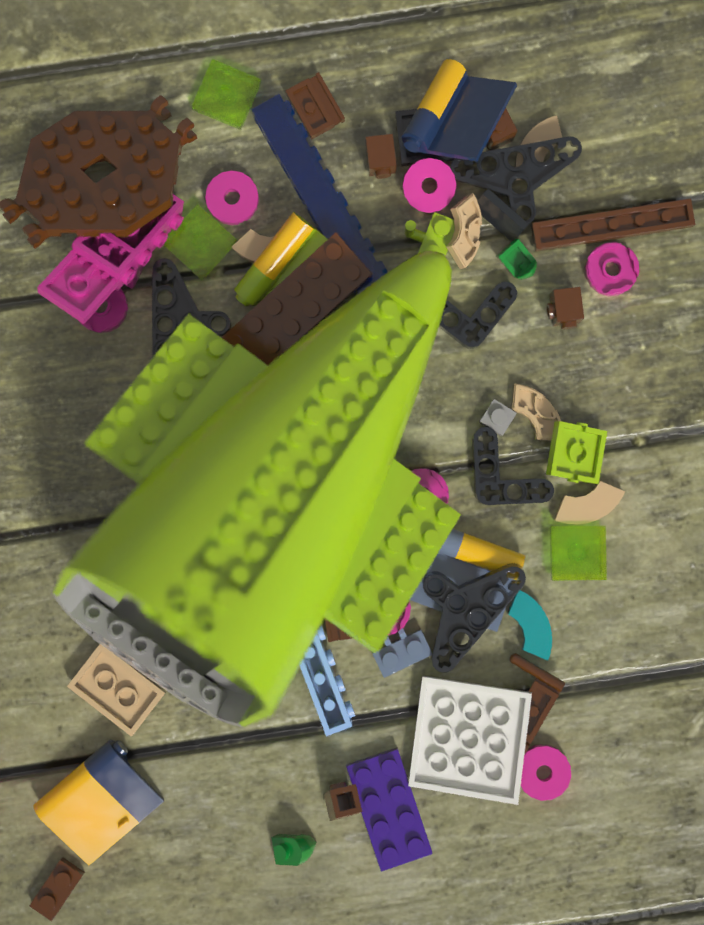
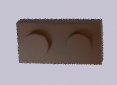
M62 857L29 906L52 922L85 872Z

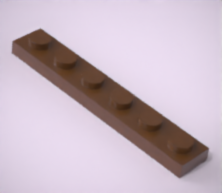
M691 199L535 222L531 224L535 251L691 228L696 224Z

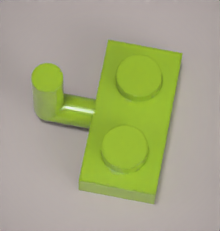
M434 212L427 232L416 229V223L413 220H409L405 224L404 234L406 237L422 243L418 253L437 251L446 256L448 251L446 246L452 240L455 230L454 219Z

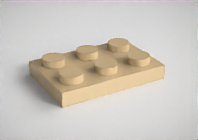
M99 644L67 686L131 737L167 692L101 644Z

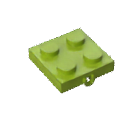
M555 421L546 475L565 478L568 482L579 483L581 481L599 484L607 431L590 428L586 423L577 422L576 424Z

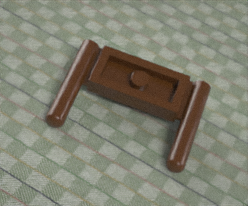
M513 653L510 656V662L536 677L528 691L532 692L525 745L526 753L566 682L517 653Z

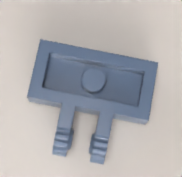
M402 628L398 631L401 639L391 643L387 636L384 641L386 646L380 648L376 653L372 652L384 678L433 655L421 629L406 636Z

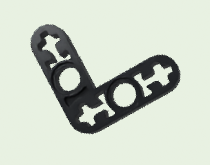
M506 281L497 284L471 318L446 300V308L443 311L439 328L465 348H477L517 297L516 287ZM508 289L510 291L508 296L511 299L505 298L498 307L494 304L500 296L498 290L504 291ZM490 308L495 312L496 316L493 322L488 323L482 320L481 311L483 309ZM446 313H454L458 317V324L454 327L446 326L443 322V316ZM476 320L487 331L484 332L481 328L476 335L478 341L472 340L469 343L466 341L467 334L465 332L471 333L477 324L472 322Z
M482 427L474 433L472 438L475 497L479 503L483 505L544 503L552 499L554 486L547 479L500 480L498 437L496 432L490 427ZM483 432H487V436L492 437V441L487 444V451L493 450V455L483 454L478 456V450L484 451L483 442H478V437H481ZM487 458L493 462L494 468L491 473L484 474L479 470V462L482 459ZM525 483H530L529 489L538 488L539 483H542L544 488H548V493H545L542 499L539 494H529L530 500H526L527 488ZM498 484H503L501 492L503 501H499L500 495L490 496V501H486L485 496L480 495V491L485 490V485H489L490 490H500ZM511 484H517L522 490L520 498L516 500L509 498L507 495V489Z

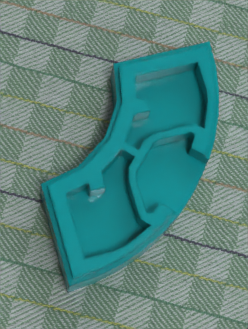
M520 590L513 598L507 614L516 619L522 628L524 637L522 650L548 661L552 649V631L549 620L542 607L531 596Z

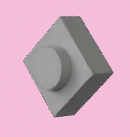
M493 399L479 423L485 427H490L498 435L503 436L517 413Z

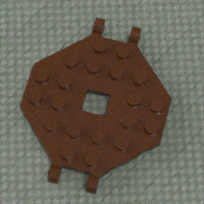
M162 95L152 102L148 111H73L30 140L16 198L14 200L6 198L0 201V209L4 212L2 215L11 224L21 214L26 212L37 223H30L22 228L23 232L29 237L27 239L28 243L34 249L39 247L47 238L61 237L62 233H76L77 237H100V233H115L116 237H128L172 206L174 198L172 193L177 180L179 155H181L182 146L198 139L197 135L191 130L195 127L194 123L190 119L185 118L179 123L175 133L169 130L160 122L172 116L171 112L165 108L168 105V100ZM97 162H109L116 170L97 183L84 173L87 168Z

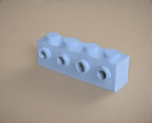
M320 625L310 648L300 664V668L326 736L352 727L351 718L355 716V712L350 700L347 702L344 700L342 691L346 689L341 676H335L332 666L336 665L331 649L325 650L322 640L326 639L322 625Z

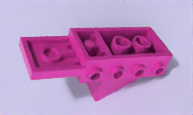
M173 194V203L169 209L128 237H116L115 233H100V237H76L69 254L37 287L38 293L85 324L114 290L118 291L124 284L133 289L144 266L151 259L154 249L156 247L161 248L165 244L169 232L172 229L177 230L184 219L182 216L184 201Z

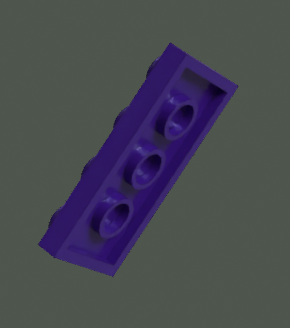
M396 747L347 764L346 768L351 783L357 786L363 811L361 813L381 872L432 855L433 852L412 789L408 786L409 780L398 748Z

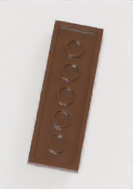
M335 232L233 326L222 339L234 348L239 344L269 366L315 328L367 281L373 273L344 239Z

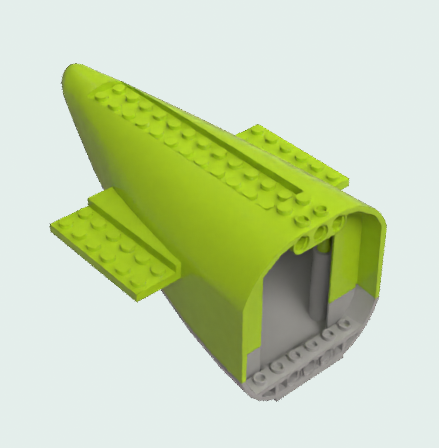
M425 251L405 260L323 320L269 366L239 344L234 348L188 314L85 443V446L139 485L117 506L64 568L53 591V596L70 618L93 637L92 639L182 702L211 717L239 727L248 726L273 715L310 648L324 617L372 652H378L461 516L460 513L420 485L418 482L421 478L394 459L424 376L449 293L452 269L447 257L437 251Z

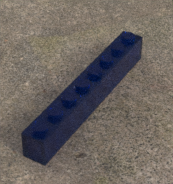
M280 94L251 109L253 119L318 231L327 239L337 232L373 273L367 281L354 291L357 296L388 273L383 262L381 260L377 262L372 253L375 252V249L369 238L364 239L359 232L362 227L354 214L350 216L346 209L348 202L341 191L337 193L332 184L335 183L331 172L328 168L323 170L319 163L322 158L317 148L309 146L306 140L309 137L302 123L297 124L293 118L295 111L288 100L283 101Z

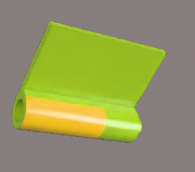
M293 212L234 288V291L237 293L235 298L245 306H249V304L256 306L328 239L304 218Z

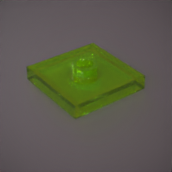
M212 59L191 108L193 111L241 130L261 85V79Z
M197 204L183 219L179 228L173 230L168 235L163 246L197 277L203 280L232 249L237 239Z
M550 526L551 580H607L606 526Z

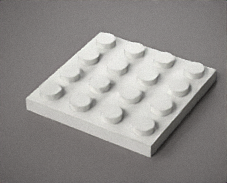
M423 676L408 786L518 805L532 692Z

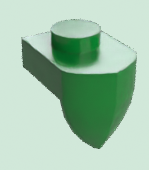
M517 238L496 255L504 267L516 279L530 278L537 269V261Z
M277 834L271 837L275 864L298 866L306 862L312 855L317 841L306 834Z

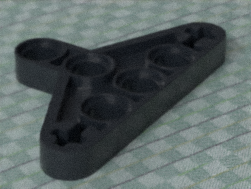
M562 137L482 152L477 161L479 175H474V169L467 170L466 176H461L460 172H455V168L459 167L460 162H464L465 166H472L473 161L455 158L450 169L455 175V180L485 190L489 189L492 192L508 196L510 208L515 212L522 205L529 207L531 217L526 222L530 224L536 216L533 191L573 163L580 156L582 145L575 137ZM566 143H570L571 147H576L577 150L572 153V157H568V154L565 152L559 153L558 158L560 160L554 161L555 150L552 145L557 144V150L564 149ZM540 147H545L550 152V158L545 162L537 161L534 156L535 150ZM513 152H518L523 156V163L518 167H513L508 163V156ZM486 157H492L496 160L497 166L491 172H486L481 167V162ZM516 179H523L527 183V190L522 194H517L512 189V183Z
M166 258L157 260L152 269V359L157 354L159 347L166 343L188 314L196 317L200 323L219 337L224 336L231 329V320L227 314L221 311H199L173 261ZM164 265H167L172 270V273L167 274V282L169 284L174 282L173 288L168 285L158 286V283L164 284L163 275L158 273L159 270H163ZM163 291L172 293L173 298L168 305H162L158 301V296ZM164 317L170 318L173 322L172 328L166 332L158 328L160 319ZM223 317L226 320V327L222 331L212 329L211 324L214 318Z
M515 563L507 564L459 586L439 571L429 572L425 576L423 581L424 592L443 607L432 653V664L437 671L446 673L454 669L524 586L526 576L524 569L520 565ZM517 571L519 581L512 580L507 585L508 589L511 590L508 593L503 587L508 581L507 573L514 574ZM432 578L440 579L443 582L442 589L437 592L430 590L427 585L429 580ZM501 580L503 586L496 583ZM492 591H499L504 597L501 603L492 604L488 601V595ZM453 595H460L464 598L465 603L460 608H454L449 604V599ZM479 611L486 615V620L483 624L476 625L471 621V615ZM458 632H464L469 636V640L464 645H458L453 640L454 635ZM449 642L453 649L449 655L450 662L444 661L441 664L439 663L438 655L445 656L449 652V646L445 645Z

